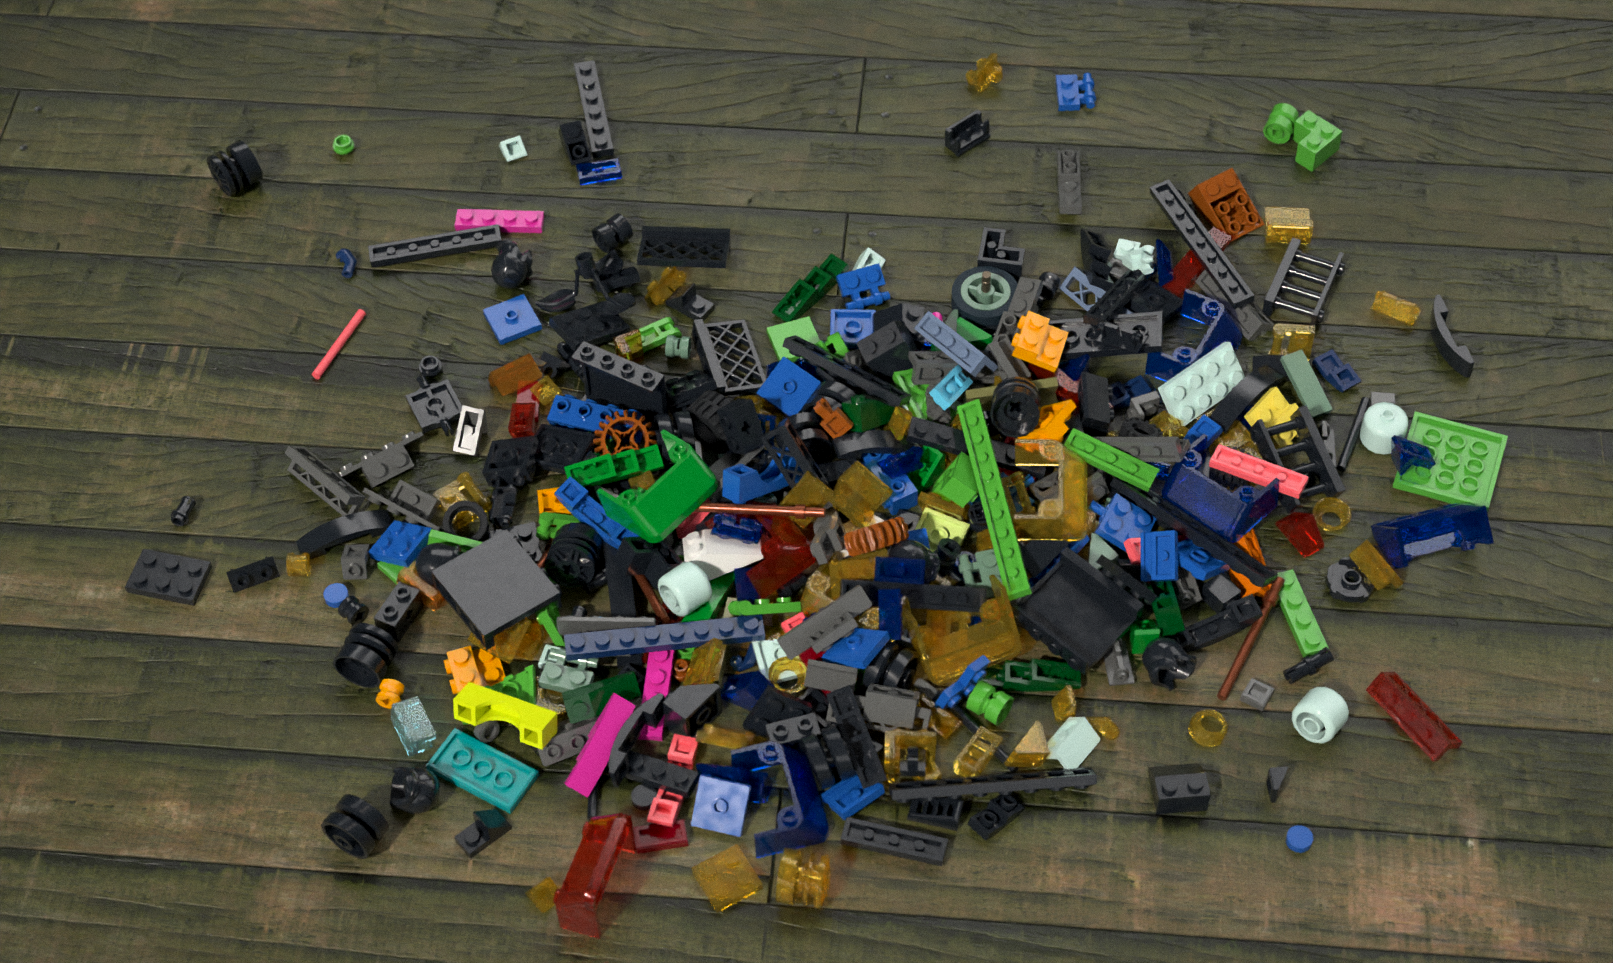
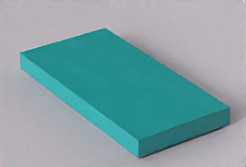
M457 728L453 729L426 764V769L432 771L435 775L509 814L513 812L539 776L538 770Z

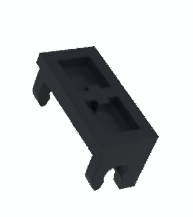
M978 109L945 129V146L956 156H962L991 138L989 120L987 119L983 123L981 119L982 113Z

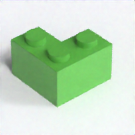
M1310 110L1306 111L1294 124L1292 140L1298 143L1295 161L1313 172L1339 150L1343 131Z
M962 451L935 481L931 492L932 496L952 510H955L958 505L963 508L969 501L971 503L974 502L979 495L970 457Z

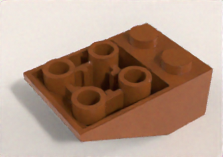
M1233 168L1198 184L1187 193L1198 213L1228 243L1264 225L1263 220Z

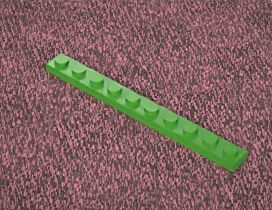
M977 399L957 406L1005 595L1008 601L1032 594L982 404Z

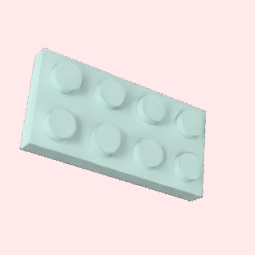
M1223 342L1158 387V390L1174 427L1181 429L1224 399L1245 376L1231 342Z

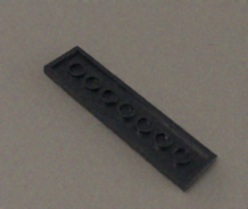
M1162 311L1116 315L1109 322L1118 325L1119 328L1139 330L1141 334L1148 336L1138 354L1163 352ZM1083 318L1050 320L1048 323L1051 326L1069 332L1060 360L1135 354L1096 342L1101 331L1098 330L1097 325L1083 323ZM998 325L983 326L981 330L992 335V338H994Z

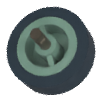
M979 266L970 268L961 273L953 283L952 311L953 309H958V318L961 317L980 329L983 326L999 325L1003 312H1008L1018 283L1008 272L996 267Z

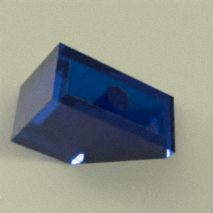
M760 671L732 675L728 677L720 690L721 699L751 711L768 685L775 686Z

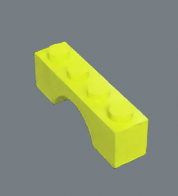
M468 682L453 699L454 719L474 726L489 720L509 722L519 729L520 742L542 750L558 732L557 712Z

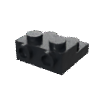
M535 435L492 441L482 472L488 486L496 488L497 480H500L502 486L505 484L522 486L525 482L533 480L537 466L534 456L538 445Z

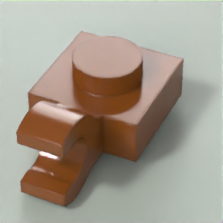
M824 397L816 402L817 405L813 407L815 412L823 418L820 425L833 439L842 436L854 425L839 407L833 411L829 402Z

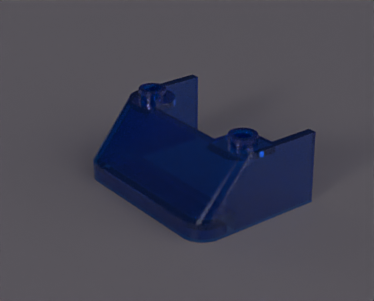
M1185 289L1181 315L1210 327L1196 350L1187 346H1181L1176 348L1172 355L1163 352L1148 353L1145 374L1167 382L1223 342H1231L1236 353L1242 341V331L1221 302Z
M1203 434L1190 445L1182 461L1175 462L1162 488L1161 496L1229 542L1234 543L1240 540L1277 507L1280 480L1275 478L1261 491L1252 486L1245 485L1231 492L1198 471L1201 465L1206 462L1208 436Z
M1453 503L1371 525L1373 537L1388 565L1394 566V569L1408 567V562L1412 561L1413 557L1443 549L1461 547V551L1476 548L1475 544L1478 543L1494 544L1486 505Z
M773 741L730 750L733 776L782 764L794 803L793 806L785 807L778 812V828L754 834L756 859L819 844L827 839L829 825L806 754Z

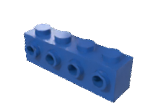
M568 394L564 396L556 395L547 420L552 426L582 432L590 431L594 434L595 430L603 431L599 426L600 421L608 424L605 419L607 415L611 416L614 420V412L618 411L620 417H623L624 410L612 404H607V406L600 405L590 399L585 401L578 400L576 397ZM629 409L627 417L632 418L634 411L637 412L636 420L643 416L639 411ZM623 424L618 425L613 429H617L621 432H626L632 426ZM639 430L634 437V441L640 444L643 435ZM607 434L605 439H612V437ZM630 436L624 439L621 438V445L630 446Z
M863 453L861 459L857 460L860 474L866 476L871 490L877 492L883 508H888L892 516L896 515L899 509L905 511L918 505V490L893 454Z

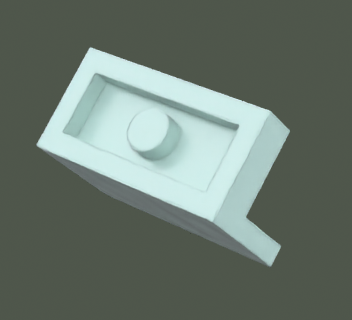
M1069 717L1040 750V753L1045 759H1058L1064 769L1078 768L1100 742V737L1085 717Z

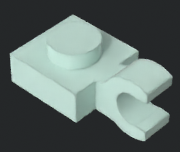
M1119 238L1113 258L1122 261V255L1129 254L1132 250H1142L1154 258V247L1151 245L1141 247L1140 242Z
M1132 250L1129 254L1122 255V264L1130 270L1139 269L1144 275L1154 272L1150 267L1153 258L1144 251Z

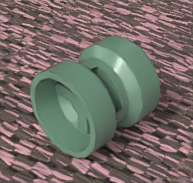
M667 335L665 356L667 358L680 356L682 359H689L691 337L683 336L682 338H677L675 335Z

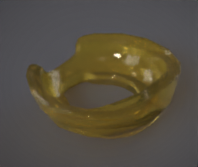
M1326 497L1320 499L1315 504L1313 518L1316 524L1324 530L1336 531L1350 522L1351 509L1348 504L1340 499ZM1326 512L1336 513L1340 518L1341 524L1336 527L1327 525L1323 522L1322 515Z
M787 656L781 657L772 662L768 677L775 688L788 694L798 693L805 688L804 681L807 668L797 658L789 660ZM786 670L794 672L798 678L796 685L783 689L777 684L778 676L781 672Z
M1207 709L1197 712L1190 719L1189 734L1193 740L1207 747L1218 746L1222 743L1228 729L1227 721L1218 711ZM1206 716L1215 717L1222 725V730L1219 733L1208 732L1201 726V720Z

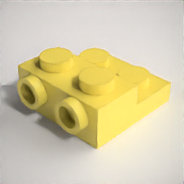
M1273 387L1247 412L1244 418L1251 427L1257 420L1262 419L1267 428L1290 421V416L1299 407L1296 403L1289 404L1279 389ZM1294 429L1270 436L1275 449L1293 444L1291 440L1294 437H1299Z

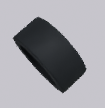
M467 500L451 505L444 514V532L456 535L452 529L453 518L461 511H471L480 519V527L478 532L472 537H468V539L482 542L489 530L488 517L484 509L476 502Z

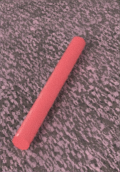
M358 309L313 371L312 376L314 378L320 379L365 317V311Z

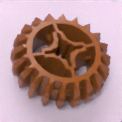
M624 410L623 417H620L618 411H615L614 420L611 416L607 415L605 419L608 424L602 421L599 422V426L603 431L595 430L594 434L601 438L593 439V444L600 445L594 449V452H602L603 454L600 456L610 453L605 443L607 434L616 442V447L611 455L634 449V451L639 450V445L634 441L638 430L643 435L644 448L655 445L657 440L650 439L655 436V431H647L652 427V424L649 422L643 425L645 421L644 416L636 420L637 412L635 411L632 413V418L627 417V410ZM623 424L632 426L626 432H621L617 429H613L614 427ZM630 436V446L627 447L626 445V447L622 446L620 448L621 438L624 439Z
M899 516L846 533L843 536L844 545L849 555L854 557L907 540L909 529L904 518Z

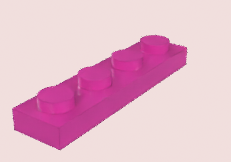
M457 209L455 230L460 231L499 224L500 232L542 233L544 211Z
M676 650L649 652L641 705L659 693L665 697L670 693ZM665 715L656 728L646 725L638 740L663 741Z

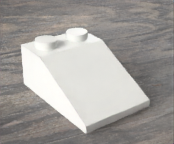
M703 529L699 532H691L682 538L684 561L697 565L707 574L709 580L764 558L758 530Z

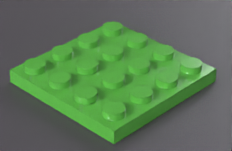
M1415 411L1392 488L1487 513L1508 436Z

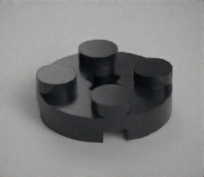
M1344 557L1339 559V562L1334 565L1331 564L1326 576V584L1330 590V596L1334 599L1351 603L1366 602L1369 596L1373 594L1377 581L1375 571H1371L1367 567V562L1356 557ZM1349 576L1354 577V581L1357 582L1350 583L1347 581V579L1349 578Z

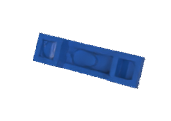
M571 476L554 492L556 498L581 523L592 527L599 533L602 540L617 550L624 537H640L609 518L604 508L588 495V490Z

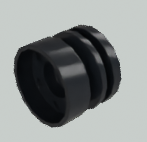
M242 140L227 146V155L220 150L216 152V156L212 154L207 157L208 168L213 179L229 197L236 194V191L243 190L242 181L247 186H250L263 179L257 159Z
M1022 377L1006 378L997 385L993 391L990 417L992 424L998 432L1005 436L1016 438L1026 436L1035 429L1039 422L1041 396L1038 388L1033 382Z
M572 522L560 527L554 536L545 559V570L549 577L565 587L577 588L589 583L593 578L603 551V540L599 533L583 523Z
M356 623L352 625L349 634L345 638L344 645L338 650L333 660V666L349 682L365 688H375L380 685L386 674L387 666L392 663L399 647L395 639L383 629L367 623Z

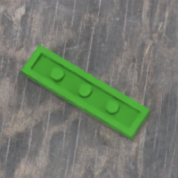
M1074 428L1062 448L1063 452L1146 492H1149L1160 470Z
M1293 569L1277 573L1279 577L1285 580L1278 594V602L1302 656L1309 657L1324 647L1328 648Z

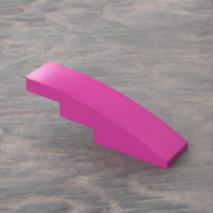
M615 693L612 694L589 732V739L578 755L577 763L564 783L566 786L588 798L609 761L611 749L618 732L633 713L636 705Z

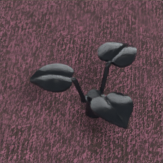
M614 249L596 263L591 252L578 254L575 257L578 269L574 270V291L571 289H561L551 293L542 300L535 301L538 307L549 312H559L570 308L576 303L575 297L578 295L579 277L583 276L584 279L594 277L607 300L599 306V310L603 315H617L636 305L635 298L628 293H618L612 298L609 297L599 278L600 276H612L623 269L624 263Z

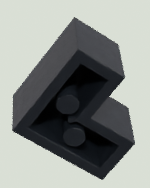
M984 227L977 267L991 266L1008 272L1018 283L1023 274L1025 249L1005 246V229Z
M624 537L613 559L625 576L645 575L656 590H658V580L683 563L665 539L658 543H650L641 537Z

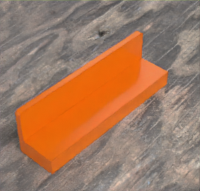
M1236 511L1225 517L1222 522L1226 540L1266 566L1250 518ZM1231 568L1228 570L1231 581L1242 591L1240 599L1250 594L1263 598L1265 592L1270 590L1272 584L1263 588L1255 586L1244 575L1234 572Z

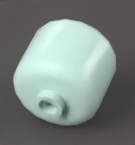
M1381 402L1370 406L1364 414L1360 429L1362 444L1368 450L1382 455L1391 454L1399 450L1404 443L1408 429L1406 412L1393 403Z
M692 562L681 563L658 580V590L662 600L678 616L685 617L707 603L712 596V589L707 574Z
M1316 687L1309 690L1293 709L1292 722L1297 732L1306 740L1323 744L1331 741L1348 720L1349 710L1343 697L1335 690L1327 687Z

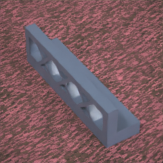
M1078 267L1072 269L1059 287L1086 311L1094 304H1086L1085 294L1093 292L1096 303L1107 292V290L1090 285L1085 270ZM1074 279L1079 281L1080 291L1072 292L1068 289ZM1126 305L1118 312L1119 315L1136 313Z
M929 311L914 328L974 377L984 365L993 372L998 368L986 355Z

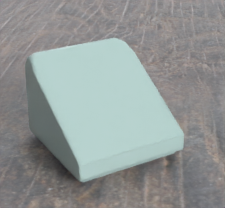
M520 136L502 141L499 144L507 163L527 156Z

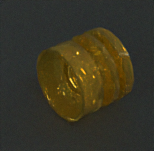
M784 848L778 871L776 902L794 905L798 894H803L804 907H809L811 898L814 896V908L822 909L831 882L830 855L822 854L820 863L817 865V853L812 852L808 863H803L802 850Z

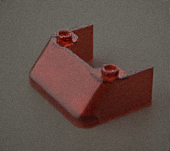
M748 500L745 503L752 505L778 506L777 504L758 502L752 500ZM735 513L716 514L705 522L708 529L749 530L760 522L772 536L761 548V553L765 560L746 572L761 599L767 597L817 560L811 553V542L788 516Z
M623 813L593 817L589 822H585L582 829L583 838L561 889L557 888L553 897V904H556L558 921L561 928L600 939L601 930L597 914L598 905L621 850L634 854L636 851L632 817Z

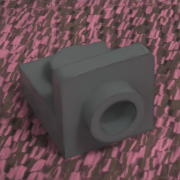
M1153 391L1131 398L1130 407L1127 410L1129 419L1135 418L1137 420L1140 418L1144 421V416H1150L1158 412L1160 401L1158 393Z
M369 544L345 545L341 556L343 579H367Z

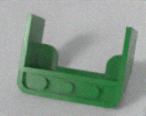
M664 429L661 431V435L670 460L675 464L644 493L636 489H629L622 492L617 498L601 488L597 490L606 515L650 543H658L664 540L718 488L716 476L691 445Z

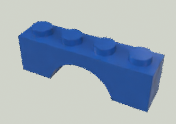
M784 455L782 460L784 465L795 469L796 460L794 457ZM773 458L769 466L760 474H758L757 470L741 463L723 469L722 496L732 500L735 504H745L748 500L761 498L767 493L780 491L781 488L789 486ZM796 475L795 483L797 484L807 478Z

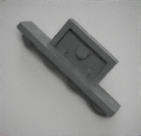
M411 431L402 436L403 441L397 444L392 441L381 447V452L375 455L373 452H370L361 457V462L353 465L351 462L341 467V472L338 475L344 479L362 470L373 489L414 467L405 447L419 441L424 435L422 431L416 434L414 431Z
M399 480L389 500L364 488L363 492L370 495L367 500L379 506L382 502L388 505L386 510L397 516L400 513L407 515L405 520L412 524L419 525V523H422L433 530L444 532V529L430 523L441 503L440 500L402 480Z
M857 585L779 637L777 642L789 660H792L810 647L816 654L827 651L833 646L835 641L848 637L853 633L854 628L858 626L854 618L870 608L872 603L863 588Z
M568 615L557 617L556 624L559 634L566 635L656 625V619L644 616L625 618L622 616L575 617Z
M600 715L570 724L569 719L560 722V726L557 727V735H554L543 750L537 748L543 766H548L579 754L589 739L588 734Z

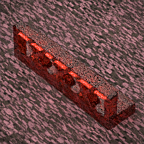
M1380 672L1367 687L1366 691L1433 762H1438L1449 749L1459 748L1463 744L1396 672Z

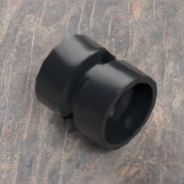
M619 213L606 220V223H601L593 228L591 232L595 243L604 253L612 251L618 247L619 243L623 244L633 237V231L629 222Z

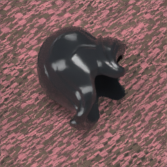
M504 240L496 245L499 253L492 262L491 274L495 283L500 287L514 289L533 274L531 268L533 263L532 251L527 250L521 253L516 242Z
M903 540L896 543L889 551L887 570L891 577L899 583L930 584L935 581L939 573L940 558L936 552L928 549L918 541Z
M431 543L421 549L416 557L415 564L419 578L428 585H434L431 571L461 555V546L459 544L457 546H450L444 543Z
M1160 637L1148 643L1142 654V663L1148 671L1152 684L1172 691L1175 687L1173 679L1184 680L1194 672L1197 665V657L1187 655L1180 644L1173 639Z
M423 767L394 768L393 773L395 774L391 784L390 806L393 809H399L410 814H421L432 809L440 795V784L435 774Z

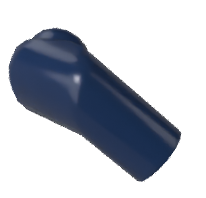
M342 248L340 251H337L336 259L340 258L339 262H344L345 264L342 275L346 278H351L357 260L349 249Z
M752 643L749 644L745 656L734 655L730 658L729 663L734 671L742 672L755 666L757 660Z

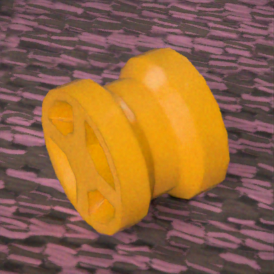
M394 679L382 680L379 686L381 691L376 696V702L384 708H398L401 704L400 696L404 693L405 686Z

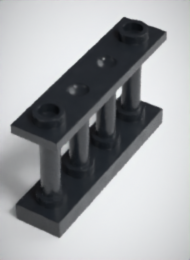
M1292 237L1265 297L1263 312L1271 317L1274 309L1282 308L1311 317L1310 329L1314 330L1317 322L1321 323L1324 318L1325 310L1323 308L1337 276H1342L1346 264L1342 262L1344 253L1339 252L1335 262L1304 253L1303 250L1299 249L1301 240ZM1302 261L1332 271L1328 278L1298 269L1294 263ZM1294 276L1325 287L1322 293L1290 284L1287 279ZM1288 292L1317 301L1318 303L1316 308L1312 309L1283 300L1280 294Z
M1307 405L1299 407L1290 416V421L1266 428L1263 420L1259 419L1249 429L1251 439L1256 443L1264 461L1284 467L1280 457L1304 450L1310 463L1289 470L1303 475L1314 472L1317 475L1320 484L1305 488L1299 499L1278 492L1280 503L1285 507L1288 514L1292 513L1301 504L1299 501L1301 499L1324 493L1328 501L1337 499L1346 490ZM1293 429L1297 432L1300 442L1275 449L1270 436Z

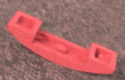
M674 734L668 752V763L693 770L699 738ZM659 789L656 798H653L647 822L672 827L685 797Z

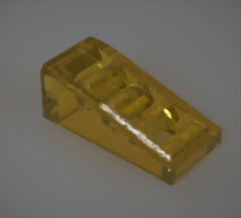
M981 726L953 761V771L962 777L980 776L1003 741V738ZM982 738L992 744L989 746L980 741V739ZM975 747H977V748H979V749H981V750H983V751H985V752L982 753V752H980L979 750L975 749ZM970 755L973 756L974 758L978 759V761H975L974 759L970 758L969 756H970Z

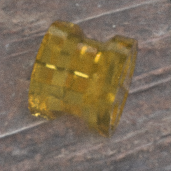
M303 552L301 555L287 554L286 569L289 577H294L296 574H301L303 577L309 576L310 556L308 552Z

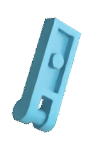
M959 364L950 370L929 392L934 402L940 405L944 411L973 383L970 377H966L962 373L963 369Z

